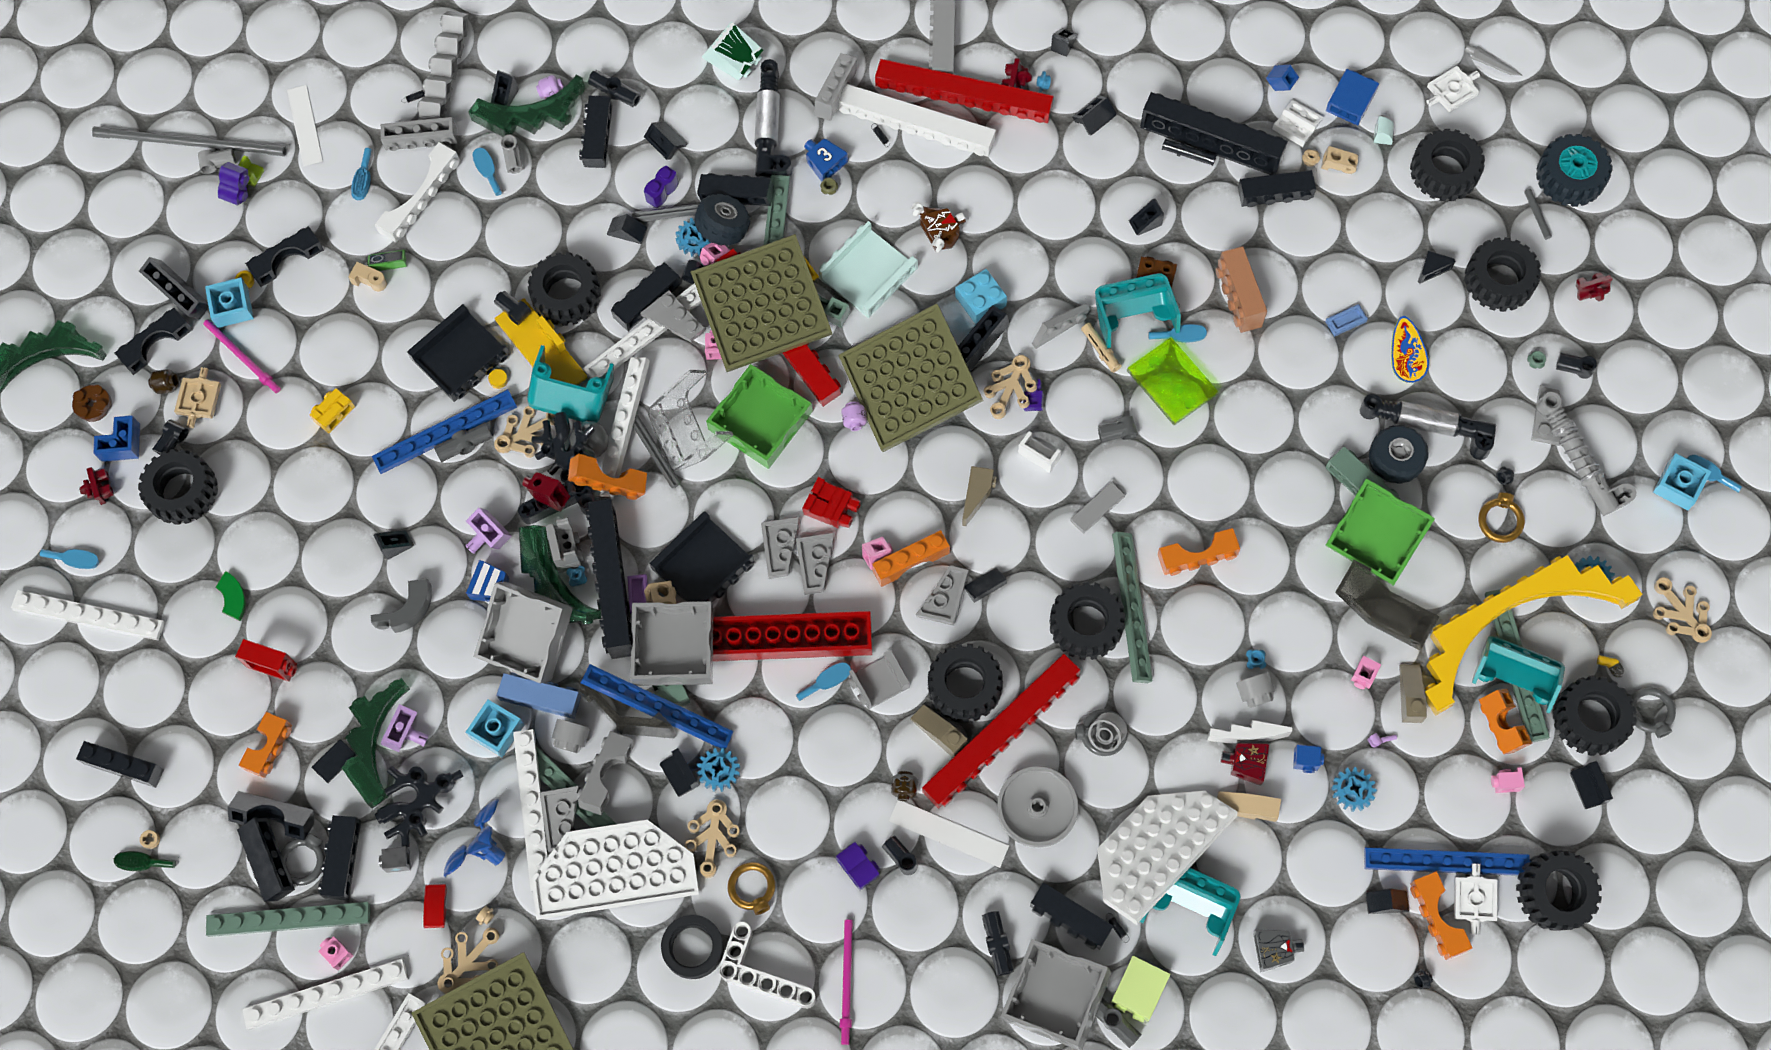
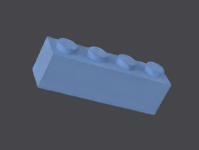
M510 673V675L503 674L496 695L500 701L575 719L581 700V695L577 692V689L568 686L566 689L561 688L553 682L540 684L530 679L521 678L522 676L516 673Z

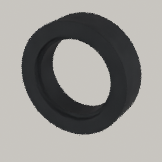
M686 915L674 920L665 930L661 940V953L666 965L673 973L685 979H700L711 974L718 967L723 957L724 943L718 928L709 919L699 915ZM688 928H700L706 931L712 940L710 956L704 963L694 967L680 964L673 954L675 938L680 932Z

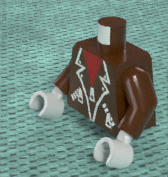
M915 202L911 206V209H915L913 215L915 217L919 214L921 215L920 226L935 252L939 253L941 250L952 249L960 236L959 225L966 222L963 213L952 216L948 208L924 207L920 202Z

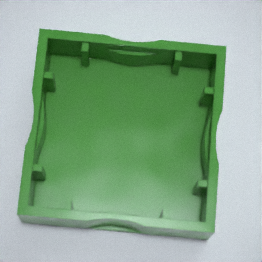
M750 364L735 383L730 394L720 402L706 420L709 431L769 469L813 412L812 403L791 389L781 386L772 377Z
M1366 479L1325 546L1394 586L1435 518L1417 507L1403 502L1392 495L1391 492Z

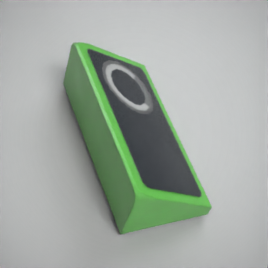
M405 250L368 255L367 265L377 271L407 267Z

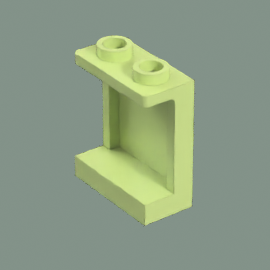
M1132 956L1111 1001V1004L1114 1005L1113 1008L1121 1013L1127 1011L1133 1014L1132 1018L1144 1023V1020L1148 1022L1171 974Z

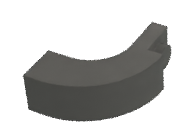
M429 580L408 581V599L404 606L395 612L371 615V623L374 627L384 630L391 626L392 630L398 633L415 626L425 616L430 607L432 585Z

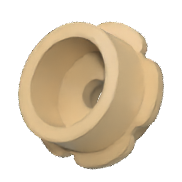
M1308 149L1304 152L1302 160L1305 165L1312 167L1320 161L1318 151Z
M485 906L476 917V920L480 922L479 925H483V923L488 925L494 917L492 908L490 909Z

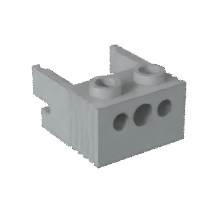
M567 518L556 520V526L553 524L545 525L553 561L559 573L567 572L569 568L576 569L582 566L581 561L584 560L582 550H578L577 543H580L578 533L573 532Z

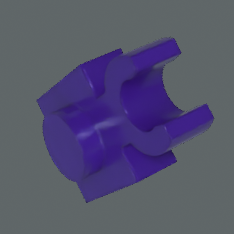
M1037 379L1036 391H1024V395L1028 397L1030 402L1027 408H1023L1024 411H1043L1044 393L1040 391L1042 388L1040 379Z

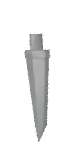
M1467 45L1465 52L1472 55L1471 59L1509 75L1523 76L1481 47L1477 46V48Z

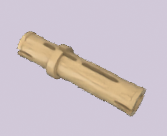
M1091 323L1085 324L1081 331L1099 353L1101 361L1106 363L1111 372L1118 371L1122 365L1113 355V350L1111 348L1107 349L1106 344Z

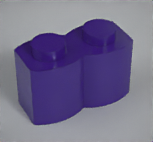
M230 162L223 164L219 171L218 198L238 206L246 201L248 197L246 187L249 182L248 169Z
M663 166L658 170L655 179L649 181L644 188L647 203L655 208H659L665 203L667 195L673 193L678 186L676 171L668 166Z
M854 842L836 855V860L860 891L879 877L878 871L880 868L874 860L870 861L866 857L868 852L864 846Z

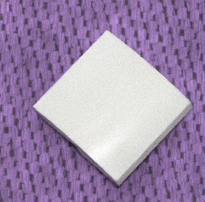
M1292 100L1284 109L1280 118L1275 122L1272 130L1303 147L1323 117Z

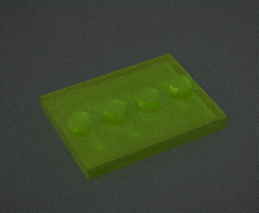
M1172 337L1127 368V372L1174 426L1219 393Z

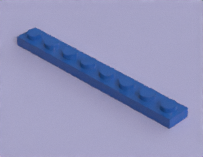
M506 390L373 455L372 458L380 474H383L434 449L435 446L451 439L456 432L461 430L468 431L483 423H487L517 408V405L509 390Z
M589 664L581 681V684L720 749L727 748L733 731L591 664Z
M1387 848L1364 849V869L1437 871L1440 873L1472 874V864H1481L1480 874L1518 876L1519 873L1524 872L1522 870L1524 864L1530 862L1529 854Z

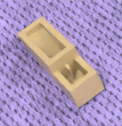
M1218 792L1217 799L1236 810L1239 817L1254 820L1258 818L1273 822L1278 820L1281 799L1245 793Z

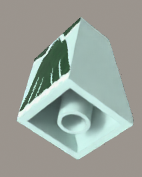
M731 21L702 58L739 80L742 76L747 77L752 71L750 66L753 63L756 65L761 60L762 56L760 54L764 50Z

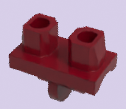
M1015 58L1014 63L1006 64L1005 73L1011 77L1002 79L1001 85L1021 89V85L1025 86L1026 83L1031 82L1032 75L1028 72V68L1020 64V58Z
M1599 272L1592 276L1591 281H1587L1584 277L1577 279L1578 300L1595 298L1598 302L1603 301L1604 295L1608 294L1611 290L1610 283L1613 280L1611 275L1604 276Z
M92 467L87 468L89 480H83L84 485L79 488L80 493L87 495V498H93L94 496L95 500H99L100 505L106 504L105 499L114 495L110 484L101 485V482L109 480L108 471L105 468L94 470Z

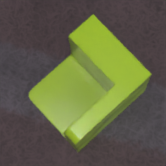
M244 155L238 166L248 169V185L255 187L264 172V168L251 163L248 156Z

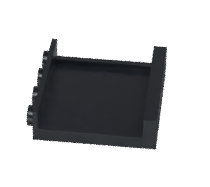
M464 304L458 307L407 351L410 359L453 402L463 398L470 388L477 386L485 375H489L499 363H503L510 355L507 346H503L470 314Z
M703 511L649 564L651 569L664 582L671 581L676 593L686 602H713L717 598L720 599L730 585H735L742 573L748 572L753 567L754 558L752 554H747L719 528L706 511Z

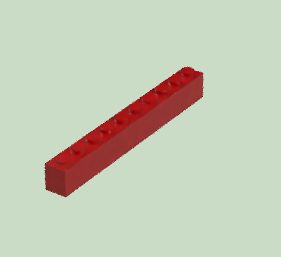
M880 59L875 74V86L881 89H891L899 93L905 92L918 97L924 96L933 100L947 101L950 104H961L969 108L975 107L987 112L993 111L1002 115H1012L1020 119L1034 120L1038 123H1048L1053 107L1054 96L885 59Z
M733 248L732 250L718 258L716 262L736 256L741 253H737ZM809 343L783 352L782 354L822 407L841 395L840 383L836 378H831L829 375L831 373L825 364H821L818 361L820 357L814 349L812 351L807 346Z
M1063 654L922 787V793L938 809L942 805L946 807L953 800L952 796L956 792L961 793L967 787L966 783L971 778L974 780L982 772L980 769L983 766H989L996 759L995 755L999 751L1003 753L1010 746L1009 742L1013 738L1018 739L1023 734V729L1027 725L1031 726L1038 719L1037 715L1041 711L1045 713L1052 706L1051 702L1055 698L1060 699L1066 693L1065 689L1069 685L1073 686L1079 681L1081 670Z

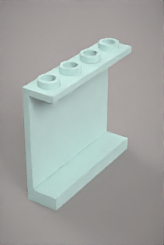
M868 221L857 229L856 234L852 238L849 237L845 241L844 246L840 250L838 249L833 253L832 258L828 262H824L820 266L819 276L824 283L866 317L870 318L918 269V260L913 256L907 259L872 231L871 223Z

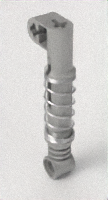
M1547 392L1538 400L1537 409L1541 414L1548 416L1546 419L1550 420V425L1553 424L1551 432L1554 437L1562 438L1559 445L1563 446L1564 454H1567L1571 460L1569 463H1572L1576 469L1574 472H1578L1581 477L1579 481L1582 486L1588 489L1603 516L1608 515L1633 501L1636 497V490L1632 485L1625 483L1610 489L1604 479V472L1602 469H1598L1600 464L1594 462V455H1590L1588 451L1589 446H1585L1583 443L1584 437H1580L1577 433L1579 428H1574L1576 426L1574 421L1570 420L1569 417L1566 418L1565 410H1561V397L1555 392ZM1546 400L1552 403V407L1547 405ZM1620 494H1621V495H1622V494L1625 495V496H1623L1621 499H1619V500L1617 501V499H1616L1617 496H1619Z

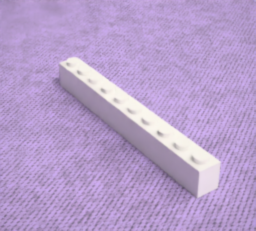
M849 84L844 86L837 110L841 113L852 114L860 119H868L876 124H884L895 130L900 129L911 135L923 136L927 140H936L944 145H952L963 151L974 152L979 156H989L996 136L995 129Z

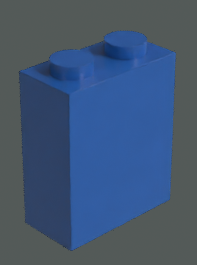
M1346 69L1328 102L1326 112L1358 126L1377 92L1379 83L1372 78L1360 75L1356 71Z

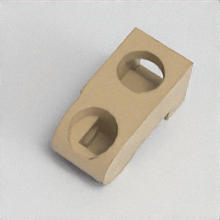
M1328 146L1323 155L1321 169L1328 170L1331 168L1352 174L1357 170L1359 157L1354 153Z
M356 262L348 276L351 284L359 286L361 282L371 286L377 292L383 291L387 286V281L380 271Z

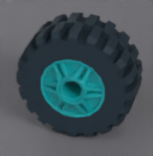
M1566 134L1564 138L1560 136L1555 141H1552L1542 154L1536 168V179L1540 180L1538 185L1541 189H1544L1543 193L1547 197H1552L1551 200L1554 202L1559 201L1564 206L1571 204V207H1578L1579 204L1584 206L1589 201L1593 202L1596 200L1609 182L1613 169L1610 155L1607 156L1608 151L1605 147H1601L1600 142L1591 140L1592 137L1589 136L1582 137V134H1576L1575 136Z

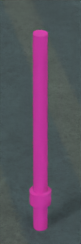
M209 319L204 321L203 325L254 372L263 385L268 386L274 393H278L281 390L267 372L264 373Z
M850 919L844 920L842 1019H840L839 1028H841V1045H849L850 1028H852L850 1000L853 920Z

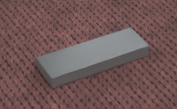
M1111 482L1077 512L1070 521L1084 534L1125 498V494Z

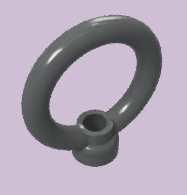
M1651 687L1635 691L1631 695L1634 701L1631 703L1632 707L1635 706L1639 698L1652 695L1660 698L1665 703L1668 711L1666 719L1655 725L1642 722L1635 714L1633 716L1637 718L1635 726L1644 732L1655 733L1657 738H1662L1672 733L1670 726L1675 720L1676 708L1669 695L1662 690Z
M1105 709L1091 712L1085 717L1082 724H1076L1075 728L1076 740H1082L1090 752L1099 756H1111L1118 753L1127 741L1126 735L1118 748L1111 752L1100 751L1091 744L1088 737L1090 724L1103 713H1115Z
M311 833L308 834L305 840L294 839L290 841L281 851L285 865L289 853L298 846H306L316 854L317 862L311 874L303 878H297L289 873L295 886L310 884L322 873L321 866L322 862L325 861V855L321 848L323 840Z

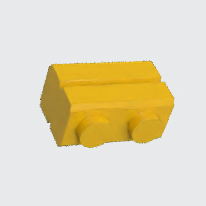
M335 388L333 391L326 393L324 400L319 405L317 404L312 408L310 417L329 434L355 406L349 398Z

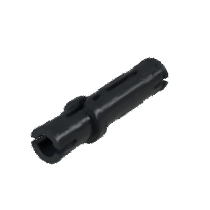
M1167 139L1164 140L1162 150L1175 153L1178 157L1184 156L1211 166L1215 163L1217 155L1186 146L1182 142L1180 144Z

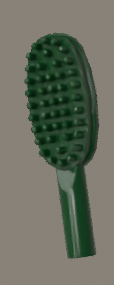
M136 851L120 852L113 858L115 866L126 871H144L150 867L175 868L176 866L175 860L152 859L150 855Z

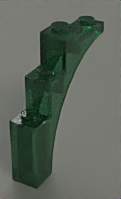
M576 74L568 85L556 94L544 100L520 106H503L478 98L468 113L473 122L502 137L513 134L516 126L535 135L543 127L544 121L563 130L571 121L570 109L574 106L577 97L584 92V81L581 76Z
M57 320L47 336L41 332L36 334L30 331L20 347L13 343L8 345L2 342L0 345V393L22 371L48 358L62 355H82L103 361L107 354L102 350L103 347L94 341L90 343L85 337L81 336L75 329L76 326L68 321L64 323Z
M530 525L519 527L521 573L534 577V593L573 607L569 623L582 621V624H591L593 620L600 619L601 610L591 608L581 602L571 593L560 577L551 556L546 526Z
M402 678L391 682L387 689L376 693L372 700L369 701L365 696L359 697L348 707L361 726L350 730L345 739L358 756L348 759L341 768L367 805L372 809L389 797L384 791L377 771L376 746L381 726L388 712L410 690Z

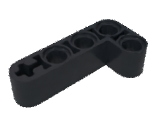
M585 485L582 491H576L575 495H570L563 509L578 503L581 511L586 515L585 509L589 508L584 507V504L596 501L590 487ZM534 498L522 503L518 508L522 521L529 525L559 511L550 506L542 508L541 506L544 503Z

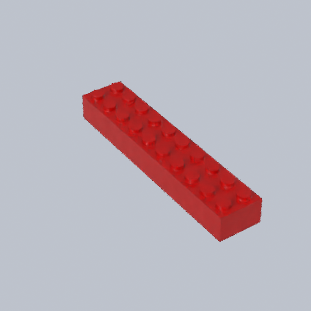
M871 611L713 617V661L872 655Z

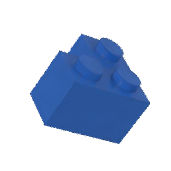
M133 415L114 417L113 434L94 436L93 454L101 462L139 459L140 423Z

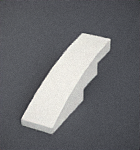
M1253 720L1250 727L1232 724L1229 731L1211 728L1207 741L1221 743L1266 742L1288 737L1292 732V727Z

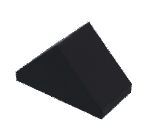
M1064 28L1059 29L1052 35L1051 51L1067 57L1078 34Z
M500 70L497 71L491 105L508 110L519 90L515 76Z
M1152 199L1128 221L1135 234L1139 236L1162 226L1164 212L1157 200Z
M625 214L612 218L607 235L642 244L647 227L630 215Z
M1428 251L1422 265L1418 283L1421 284L1452 270L1456 262L1455 259Z
M406 530L381 532L373 535L387 560L414 546Z
M1389 888L1365 894L1368 914L1409 912L1407 891Z

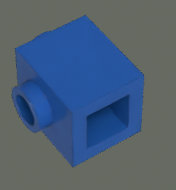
M1275 65L1266 77V80L1274 91H1288L1292 89L1299 76L1291 65Z
M1297 745L1295 747L1293 769L1303 770L1302 772L1315 773L1324 764V753H1321V747Z

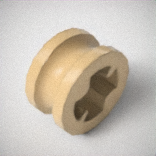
M147 830L141 834L140 844L143 847L153 849L159 845L160 836L157 832ZM153 834L151 837L154 838V842H150V844L147 845L148 842L145 841L146 838H149L150 835Z

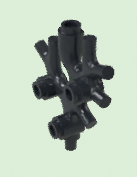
M558 412L555 414V418H553L556 437L552 438L550 421L544 420L542 422L543 434L541 436H532L531 441L532 443L543 444L541 451L535 453V458L540 460L548 457L555 460L547 472L553 476L561 468V481L568 488V494L575 495V486L578 485L575 482L568 481L570 459L578 454L595 457L593 449L586 446L588 438L595 432L596 427L591 424L583 432L581 422L575 421L576 442L571 450L566 451L565 443L570 433L569 417L565 412Z
M391 766L387 773L395 778V783L384 789L386 795L389 796L404 787H412L415 789L417 796L410 803L393 802L378 809L374 814L379 824H385L398 816L404 817L402 823L384 832L386 839L388 840L399 834L401 835V847H410L409 834L411 829H417L420 837L427 835L428 832L425 828L427 820L421 812L425 808H431L438 814L443 811L444 808L436 802L435 798L438 793H448L453 789L454 784H456L455 781L464 777L461 770L453 774L450 772L439 774L435 778V782L429 783L427 782V774L421 767H412L408 774H403Z

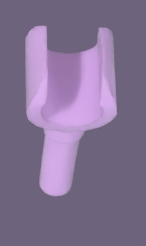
M1375 733L1367 740L1375 748L1384 742L1396 740L1397 736L1391 735L1380 738Z

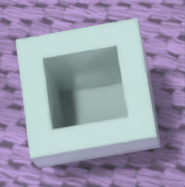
M1381 116L1378 117L1373 143L1392 145L1394 124L1391 120Z

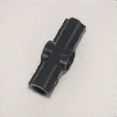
M598 70L592 71L589 75L588 84L608 94L612 100H619L631 107L637 106L641 93L622 84L617 77H609Z
M999 911L982 915V920L987 935L986 943L989 954L992 956L996 976L1013 973V965L1009 954V942L1007 934L1003 930Z

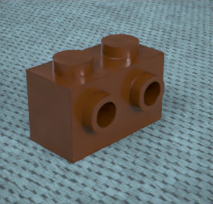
M1141 256L1136 278L1163 274L1168 278L1172 289L1177 264L1168 260L1160 261L1153 257Z

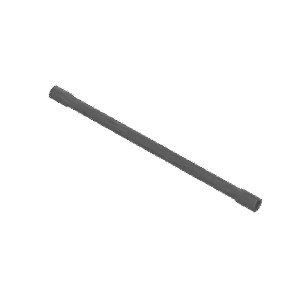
M96 126L92 128V136L98 138H117L224 150L232 148L234 151L263 153L274 156L286 155V146L264 145L136 132Z

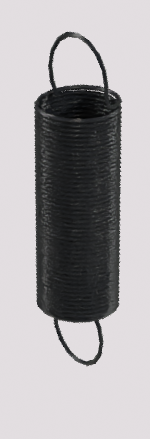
M423 90L406 96V100L408 103L425 97V93Z
M877 125L872 130L885 146L889 140Z
M1115 917L1108 920L1122 940L1127 933Z

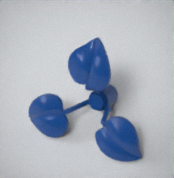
M498 798L484 806L477 814L474 825L476 827L480 825L481 831L469 844L468 848L463 845L450 855L444 868L445 878L461 866L468 854L475 855L483 860L487 859L495 866L504 859L506 853L496 846L497 843L491 837L492 827H485V823L491 819L496 810Z

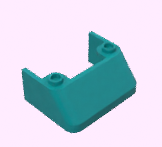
M1148 275L1102 285L1095 290L1100 329L1107 349L1111 348V332L1117 330L1118 319L1153 311L1156 319L1160 321L1171 320L1175 332L1180 333L1181 313L1168 278L1165 275Z
M541 345L532 369L527 396L528 405L533 409L551 414L565 412L570 419L581 422H598L614 380V364L610 363L605 379L594 377L588 381L586 388L550 378L551 367L545 363V346Z
M1489 636L1477 664L1472 683L1476 684L1478 679L1483 682L1493 681L1494 678L1533 692L1532 696L1535 698V701L1542 705L1547 704L1546 712L1550 714L1562 688L1565 666L1561 662L1498 637Z
M1189 868L1154 905L1153 909L1165 910L1172 901L1208 917L1206 923L1207 931L1211 935L1218 937L1212 954L1216 956L1225 940L1241 896L1236 888ZM1147 914L1141 919V923H1144Z

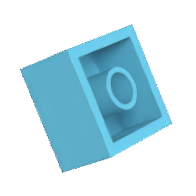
M987 269L955 287L956 299L975 324L979 322L992 305L999 310L1007 305L1006 294Z
M242 278L205 286L210 317L217 328L254 319L249 290Z
M1675 453L1668 461L1653 493L1689 510L1696 503L1711 471Z
M487 700L465 733L472 740L503 758L514 741L513 732L521 731L524 723L517 716Z

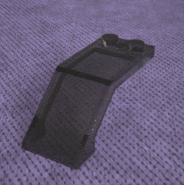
M1353 560L1335 593L1367 624L1421 651L1440 616L1389 591L1371 573L1372 568Z
M583 677L577 681L580 685L578 690L588 703L592 701L621 734L673 739L676 737L672 725L660 712L651 719L619 716L596 690L581 684Z

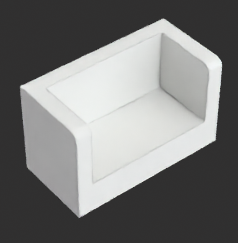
M1029 431L1019 444L1018 454L1050 473L1060 460L1061 450L1052 451L1033 439V433Z

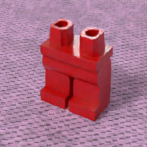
M818 477L802 510L804 515L833 525L835 528L839 529L840 526L850 528L853 517L846 513L848 509L857 513L861 502L853 497L852 492L831 485Z

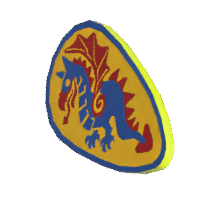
M1401 316L1397 320L1392 334L1391 365L1394 375L1399 380L1406 383H1414L1421 380L1427 374L1429 359L1418 329L1408 317Z

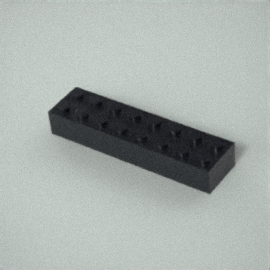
M1151 92L1143 108L1140 128L1180 143H1185L1191 147L1268 175L1277 174L1288 143L1282 137H1275L1267 134L1265 131L1250 128L1246 124L1236 123L1229 118H1223L1212 112L1200 110L1196 106L1186 105L1179 100H1172L1159 93Z
M611 498L588 502L589 509H585L590 525L588 527V535L592 542L590 551L595 562L592 563V567L597 579L595 581L596 593L599 596L597 606L602 617L599 618L601 630L603 629V634L605 635L602 636V644L606 654L609 653L612 659L629 657L633 647V636L630 626L616 510Z

